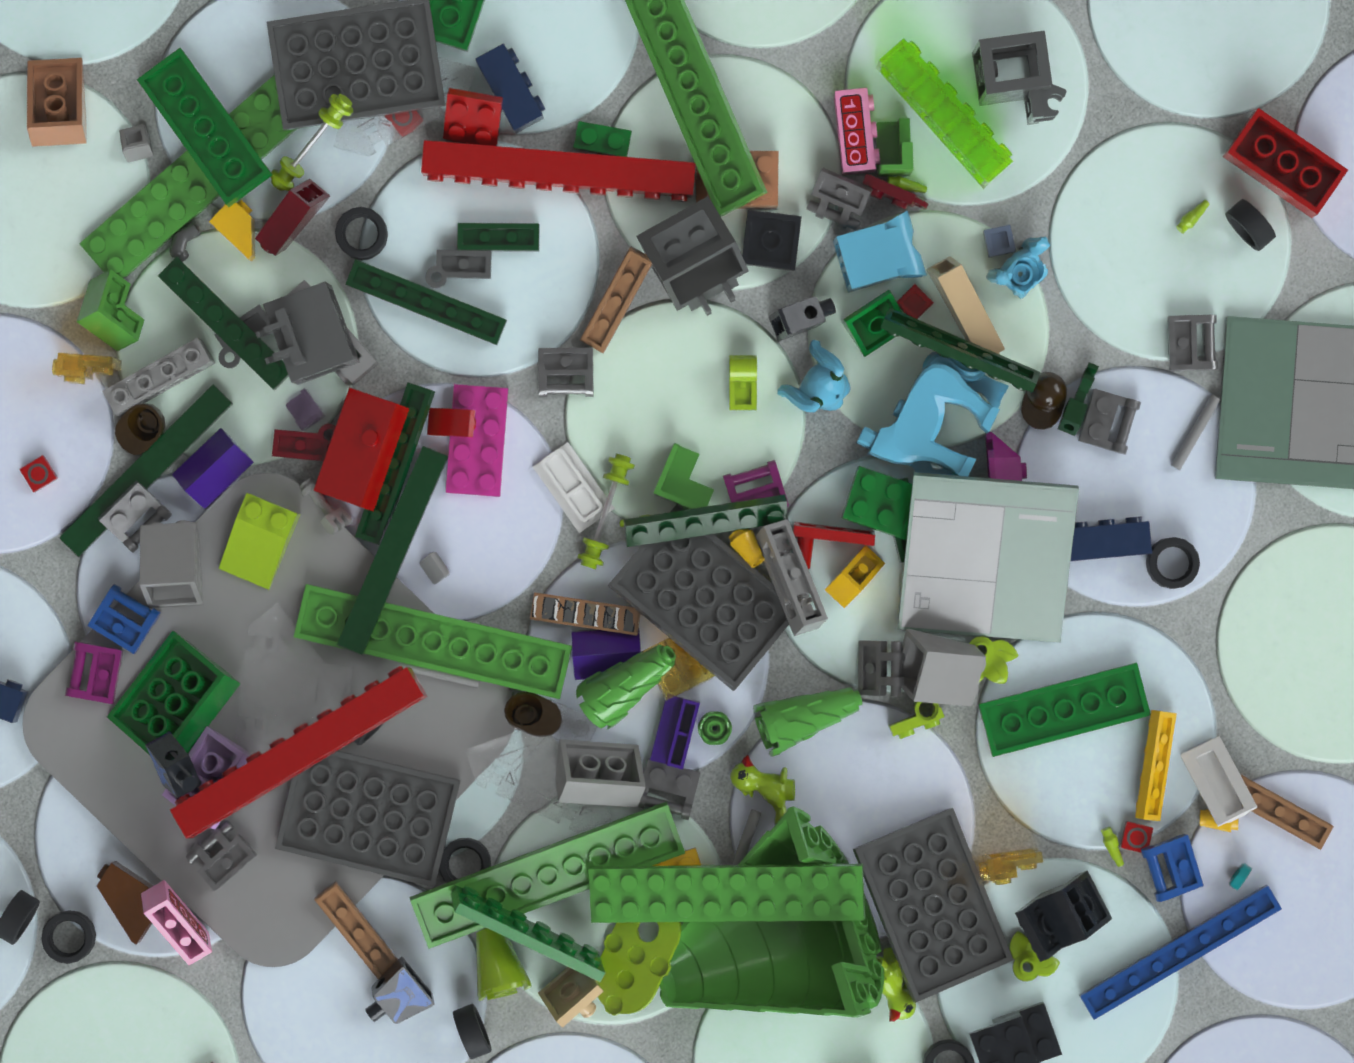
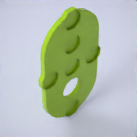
M641 922L615 924L612 933L608 934L604 940L605 948L600 957L605 975L601 982H598L604 991L598 996V999L604 1005L607 1013L613 1016L633 1014L643 1010L651 1003L663 977L667 976L671 969L670 961L681 937V922H657L659 927L658 936L651 942H645L639 936L638 929Z

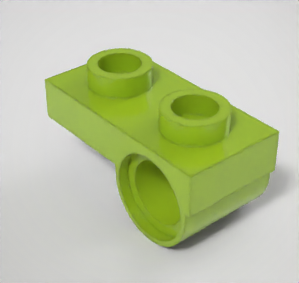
M729 355V410H757V355Z
M915 702L913 705L914 716L888 725L892 736L898 735L902 739L915 734L914 729L924 725L926 730L940 725L939 719L945 717L942 708L938 703H932L934 710L931 715L925 717L919 712V706L922 702Z

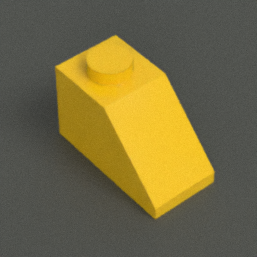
M240 199L230 207L225 204L209 222L250 261H253L255 259V219L249 215L253 210Z
M865 545L826 587L825 591L845 608L867 586L885 565V562Z

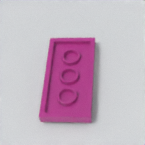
M454 384L452 409L475 410L476 428L473 431V438L450 436L446 493L501 496L508 388Z

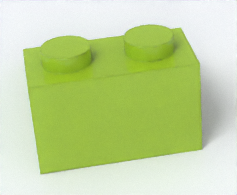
M246 493L235 519L219 569L269 590L301 514L251 493Z

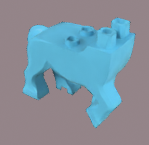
M934 351L926 357L922 371L912 384L906 399L898 401L892 414L896 417L894 424L890 427L881 428L878 432L864 427L856 444L869 449L867 454L893 464L909 465L917 473L968 477L976 459L954 452L934 442L943 422L945 403L960 405L968 409L975 416L979 427L987 434L1000 409L998 408L1009 385L989 378L985 375V372L978 369L967 368L957 360L944 358ZM978 393L982 394L986 398L987 402H985L979 396ZM931 463L941 466L943 468L935 470L934 468H932Z

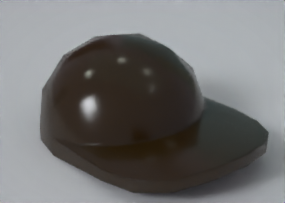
M1042 372L1039 375L1033 392L1025 391L1021 413L1029 426L1045 430L1054 426L1060 419L1067 398V387L1059 375L1053 372Z
M137 404L130 408L116 424V439L120 446L128 453L133 455L143 454L162 435L165 429V418L160 409L153 404Z
M517 693L506 702L504 708L505 718L509 725L515 730L523 731L533 736L547 737L553 735L561 726L562 717L558 706L551 700L535 693Z

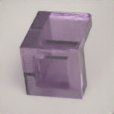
M306 388L301 390V394L286 404L287 409L296 420V424L304 432L326 416Z

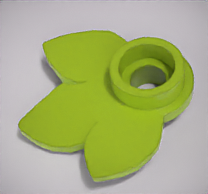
M984 636L973 638L969 644L976 647L979 645L986 647V653L984 654L986 656V666L981 673L979 682L986 677L994 683L1005 684L1008 678L1006 662L1018 657L1016 649L1004 640L991 641Z
M1017 931L1011 938L1009 950L1014 959L1012 969L1014 975L1019 980L1029 982L1037 976H1050L1057 970L1060 961L1052 956L1040 962L1036 953L1032 950L1028 938L1022 932ZM1023 963L1030 964V972L1023 970Z

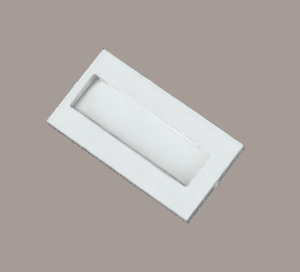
M568 442L554 452L549 453L547 457L533 466L579 534L592 524L599 522L607 496ZM612 504L610 506L609 512L615 509Z
M1220 736L1180 755L1218 827L1243 817L1248 812L1257 808Z

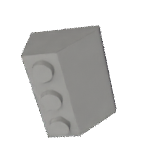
M560 739L555 777L558 802L637 808L646 788L639 745Z

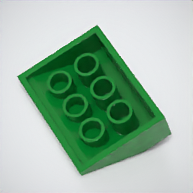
M172 631L108 714L107 718L147 754L149 752L146 744L169 731L188 753L205 728L210 725L241 683L181 635ZM170 753L165 757L166 760L175 759Z

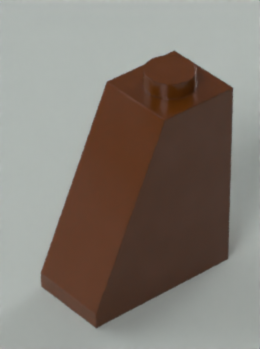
M114 861L110 866L105 864L97 875L100 881L96 886L131 942L137 945L153 924L144 914L141 893L154 885L119 862Z

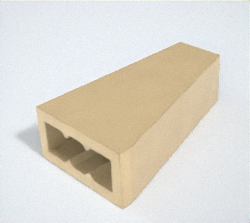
M949 256L926 269L965 340L997 354L1005 350L962 264Z

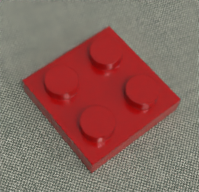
M449 88L443 139L477 145L497 146L503 97Z

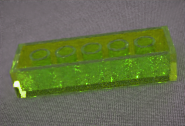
M903 38L879 59L876 69L978 184L985 189L1012 164L1013 160L1010 158L1012 156L1011 151L1003 143L998 145L992 138L994 133L990 127L984 122L980 124L975 119L976 112L967 102L962 104L956 97L958 92L948 81L945 84L937 76L940 72L930 61L926 63L920 57L922 52L913 41L907 42Z

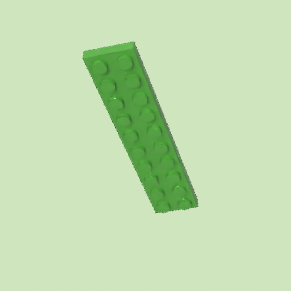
M625 0L709 197L719 215L724 216L768 193L685 0Z
M275 75L229 114L261 159L266 157L297 130H283ZM186 151L79 244L103 272L111 269L125 279L177 232L219 197V194L189 152Z
M306 584L294 638L341 648L337 646V643L358 596ZM386 602L364 654L560 699L572 646Z
M666 801L409 898L428 949L486 928L454 912L450 894L455 885L461 888L468 886L477 891L478 896L486 900L493 898L503 905L502 908L511 912L515 909L524 914L589 890L590 867L653 866L685 854Z
M863 864L604 866L589 868L591 923L860 921L865 919Z

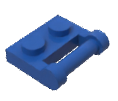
M113 584L87 626L132 654H136L152 626L158 620L161 612L155 608L151 610L122 592L121 587ZM114 600L145 618L146 620L142 626L110 607Z
M1182 834L1141 849L1142 856L1147 860L1156 889L1154 895L1157 902L1169 900L1204 886L1187 834ZM1161 853L1164 855L1173 887L1170 888L1166 887L1157 855Z

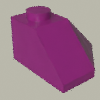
M993 432L985 433L988 478L1017 481L1027 479L1026 462L1021 463V457Z

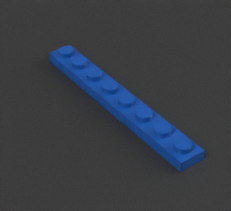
M1265 885L1079 996L1091 1017L1095 1020L1277 913L1282 908L1269 886Z

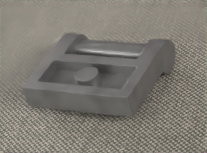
M1217 315L1168 316L1169 371L1218 370V361H1215L1214 324L1217 323ZM1196 324H1203L1204 361H1197Z
M538 348L539 397L566 394H585V397H594L593 348ZM585 375V383L547 384V376Z
M1093 389L1078 441L1126 455L1128 449L1126 443L1136 410L1140 409L1141 402ZM1118 405L1126 408L1116 442L1108 441Z
M136 480L98 517V520L134 553L139 548L140 528L131 537L125 532L150 507H153L156 512L143 525H148L152 522L161 523L164 519L167 521L172 516V513Z
M648 759L644 772L646 788L638 807L644 809V806L653 807L666 802V800L647 796L649 788L686 797L684 805L667 801L671 813L681 815L682 819L689 820L701 772L686 768L682 770Z

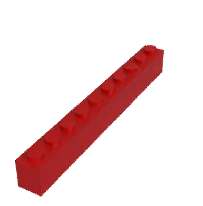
M424 140L421 173L423 176H427L428 181L443 182L444 178H453L454 183L470 184L471 180L482 181L481 185L493 187L498 186V182L509 183L508 187L524 189L526 184L536 185V190L552 191V187H563V192L579 193V189L590 190L592 195H606V191L617 192L618 197L632 198L633 193L644 194V199L660 200V196H671V201L687 202V198H693L696 164L695 162Z
M402 666L393 669L387 674L389 676L388 679L381 683L376 680L364 687L365 692L358 697L353 694L340 702L342 705L340 708L333 712L331 708L323 711L316 716L318 721L310 726L308 723H304L293 730L295 735L286 740L284 737H281L269 744L271 749L261 754L258 751L245 759L247 764L240 768H237L235 765L222 773V779L215 783L213 780L207 781L198 787L200 792L192 797L186 794L175 801L176 806L170 809V812L185 838H194L428 697L412 668L406 667L403 669Z

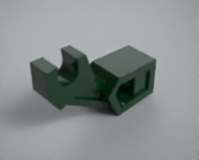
M1089 362L1086 366L1074 398L1069 397L1063 410L1058 430L1073 436L1078 432L1088 404L1083 402L1094 382V376L1099 368L1098 365Z

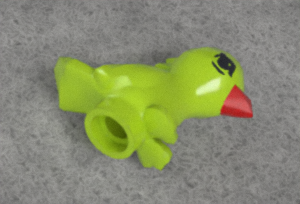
M746 755L741 763L732 768L730 773L731 782L744 796L749 794L750 797H753V791H758L763 799L773 806L775 810V825L787 812L786 801H795V780L787 779L788 771L786 767L782 768L780 775L762 773L753 765L749 755Z
M885 948L883 950V958L878 956L876 959L884 968L882 994L887 998L889 1021L905 1020L913 1016L916 1003L912 1001L907 985H903V975L892 948Z

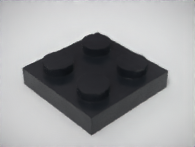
M748 210L742 252L746 265L795 271L802 216Z

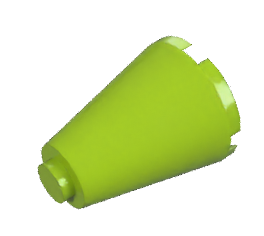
M488 928L478 931L476 933L478 1000L483 1001L486 995L488 1000L517 993L516 988L522 986L524 990L531 988V981L509 938Z

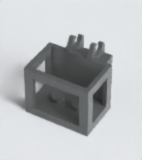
M1045 30L978 40L972 52L979 106L1024 100L1027 125L1054 120L1059 111L1049 107L1048 99L1053 98L1061 102L1067 91L1052 84ZM1027 56L1030 77L996 82L998 67L997 62L994 60Z
M708 196L636 236L644 253L652 263L653 271L677 311L688 305L691 311L702 307L707 316L712 314L707 300L724 291L731 303L734 302L736 297L731 289L739 286L736 278L749 272L735 239Z
M326 281L263 304L270 325L263 327L261 331H257L256 336L260 338L274 334L280 350L273 353V356L265 358L266 364L283 359L292 383L300 385L360 363L333 287Z

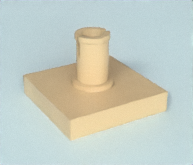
M567 967L539 991L538 994L555 1021L563 1028L579 1013L584 1018L593 1015L596 1005L592 1001L604 991L596 980Z

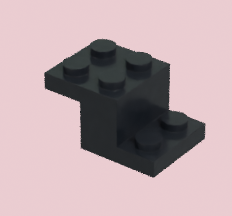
M1088 870L1079 873L1066 884L1041 893L1015 913L1019 925L1023 928L1032 950L1036 953L1040 962L1049 959L1062 948L1086 940L1112 920Z
M1044 1002L992 1019L993 1025L969 1033L979 1063H1040L1062 1055Z

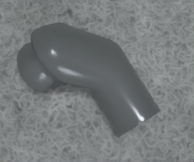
M194 223L189 224L173 236L169 250L171 257L175 258L177 256L182 262L188 258L189 254L186 251L187 242L200 234Z

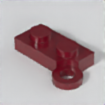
M866 174L863 180V185L873 189L872 197L879 200L883 196L891 199V204L899 209L906 210L908 206L914 207L915 205L926 210L929 205L915 194L872 175Z
M324 424L318 433L274 429L272 456L324 461L328 445L331 439L327 440L324 437V432L328 429L334 432L336 426Z

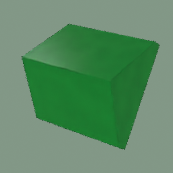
M887 290L853 312L841 322L864 357L896 337L880 328L889 307L902 312L890 290Z

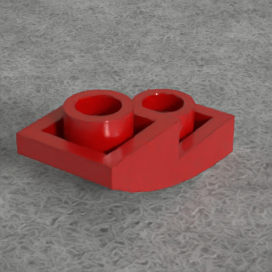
M429 409L427 435L473 438V431L476 428L475 410Z

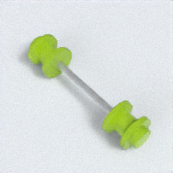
M332 94L329 97L331 104L329 108L322 107L318 111L320 118L324 121L318 131L295 160L284 156L280 160L281 169H273L271 171L273 174L270 177L272 179L271 183L276 189L289 191L294 188L292 180L295 177L302 178L304 175V170L299 165V162L328 126L340 129L343 126L341 118L344 115L351 116L353 113L352 102L343 94Z
M617 453L615 458L609 457L608 459L612 464L610 473L603 474V478L613 482L595 538L591 540L583 537L582 541L586 544L585 552L577 556V558L582 559L580 565L595 570L597 565L603 566L604 564L600 559L602 550L609 548V545L601 543L599 540L617 484L629 486L630 482L625 477L627 471L635 467L634 464L630 463V457Z

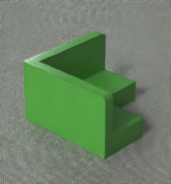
M899 118L897 122H877L876 148L879 149L880 165H877V177L910 176L913 171V142H911L910 118Z
M110 269L89 281L77 323L110 347L119 351L139 340L145 320L125 306L131 284Z
M674 443L654 494L688 509L707 507L714 489L690 480L700 454Z

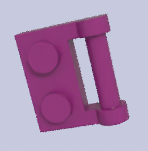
M775 460L767 462L765 466L731 476V473L723 475L731 503L785 494ZM771 475L773 483L737 494L735 486Z
M74 642L73 650H76L70 685L66 687L65 696L114 704L123 650ZM86 652L93 653L87 691L80 689Z

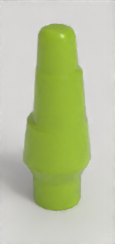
M888 176L887 178L888 183L906 191L927 192V186L902 176Z
M1203 200L1192 211L1186 213L1176 226L1177 230L1184 234L1188 229L1193 228L1210 203L1207 200Z
M1106 827L1101 830L1103 843L1116 865L1121 867L1124 865V861L1118 847V838L1113 833L1111 827Z

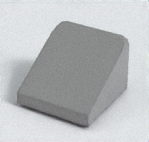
M146 124L119 130L122 151L127 162L153 156Z
M437 552L430 553L420 562L421 568L433 584L439 583L450 575L449 569Z

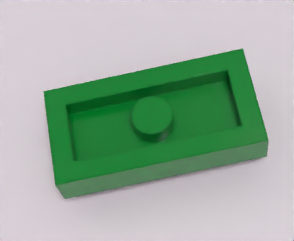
M578 121L573 148L604 155L627 157L632 131Z

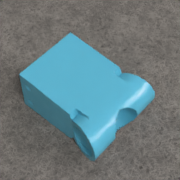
M908 211L886 223L836 236L833 240L848 293L897 278L927 276L921 254L912 244L914 229Z

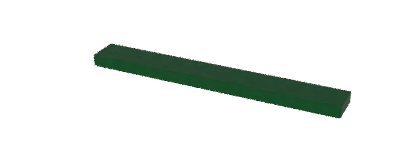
M213 384L59 539L77 557H80L107 530L98 520V517L136 480L148 490L233 403Z
M425 446L422 447L337 646L363 656L448 460L447 455Z

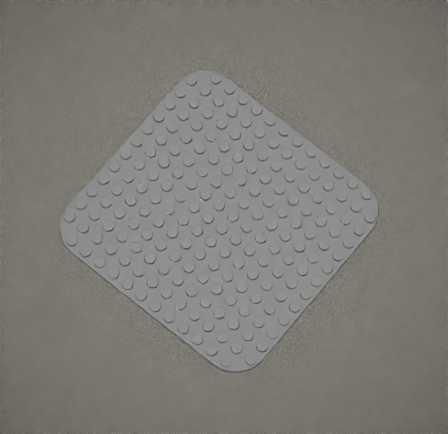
M257 473L236 481L195 522L200 539L203 604L150 608L151 610L155 608L161 614L136 654H132L94 629L82 639V643L123 650L114 704L65 696L66 687L70 685L76 650H72L37 686L29 697L24 709L22 726L27 747L38 763L161 881L165 880L180 899L238 955L253 964L265 967H282L295 963L307 956L335 927L314 900L318 894L336 881L356 905L384 875L275 849L292 780L290 779L219 823L218 826L222 825L226 820L229 821L234 827L227 834L230 841L240 834L257 856L217 891H214L197 872L205 863L199 858L194 864H191L185 857L193 850V845L197 842L201 843L211 834L212 828L205 830L194 838H185L170 812V809L175 807V805L162 796L166 788L162 785L150 755L107 718L108 714L172 631L181 635L241 683L208 727L238 744L250 754L258 751L261 754L271 749L269 744L281 737H284L285 740L295 735L293 730L304 723H308L310 726L318 721L316 716L330 708L332 712L342 706L340 702L353 694L358 697L365 692V686L376 680L380 683L389 678L387 674L390 671L399 667V662L367 654L361 656L346 649L294 638L306 584L358 596L375 556L346 528L337 531L333 535L329 534L320 523L325 516L309 494L303 497L300 484L288 477L273 473ZM246 493H251L301 514L269 590L219 569L235 519ZM396 578L386 601L387 603L434 613ZM139 580L127 595L148 607L140 588ZM119 602L113 607L141 626L146 620ZM86 652L80 686L81 690L87 691L93 653ZM415 673L428 697L386 721L364 744L357 745L353 741L338 751L461 780L457 795L458 799L509 744L515 729L506 720L504 708L506 702L513 695L509 687L480 681L478 687H473ZM218 842L208 852L214 857L223 849V846Z

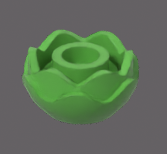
M708 712L702 716L698 723V733L702 740L709 745L725 743L732 732V724L722 712ZM713 726H717L716 731L712 730Z

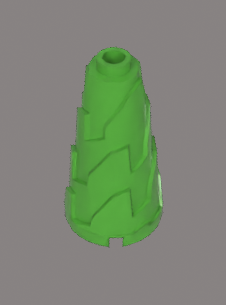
M659 644L644 653L641 651L623 663L619 662L603 672L599 671L588 677L576 689V697L578 698L582 695L584 702L579 704L580 708L587 718L602 729L606 725L607 729L614 727L628 715V711L641 700L643 695L662 680L661 677L675 665L676 655L669 646Z
M851 687L835 691L828 690L810 695L761 702L753 706V713L760 711L761 716L755 718L756 725L765 748L773 747L769 751V755L773 757L811 738L819 731L841 722V719L858 712L859 706L863 703L859 691H853Z

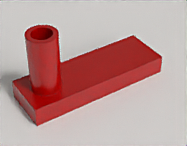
M794 522L793 533L798 537L797 543L808 569L811 567L814 539L871 546L875 544V531Z

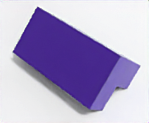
M220 428L172 476L183 490L205 509L254 462L236 444L231 436Z
M638 629V635L604 630L571 632L575 680L587 679L599 671L603 672L619 662L623 663L641 652L640 629Z
M670 694L666 695L650 758L651 761L683 770L700 702Z

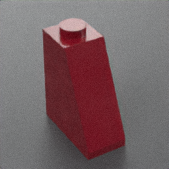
M311 179L290 189L255 237L260 243L261 248L275 256L285 251L326 203L330 195Z

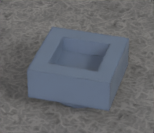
M1011 225L983 231L989 258L1016 252Z

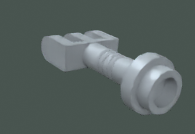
M311 477L300 485L301 494L303 497L309 494L318 507H320L325 515L320 523L326 531L333 535L345 528V526L352 524V518L343 506L334 510L329 502L325 500L326 498L323 494L313 491L317 480Z

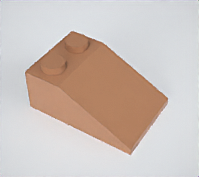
M82 58L27 61V130L32 147L87 143Z
M750 151L768 193L738 209H777L779 151ZM696 167L697 203L707 196L709 197V194Z

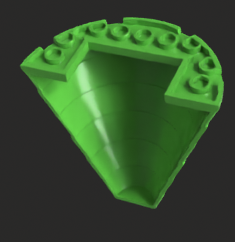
M792 806L787 809V812L771 831H767L738 865L849 864V862L832 837L821 825L814 828L809 823L811 821L810 815ZM865 894V919L860 921L684 922L681 925L679 944L670 961L671 969L669 974L663 977L660 984V998L666 1007L768 1011L857 1018L871 1013L870 1008L878 1006L881 1000L884 986V968L876 959V955L882 952L876 924Z

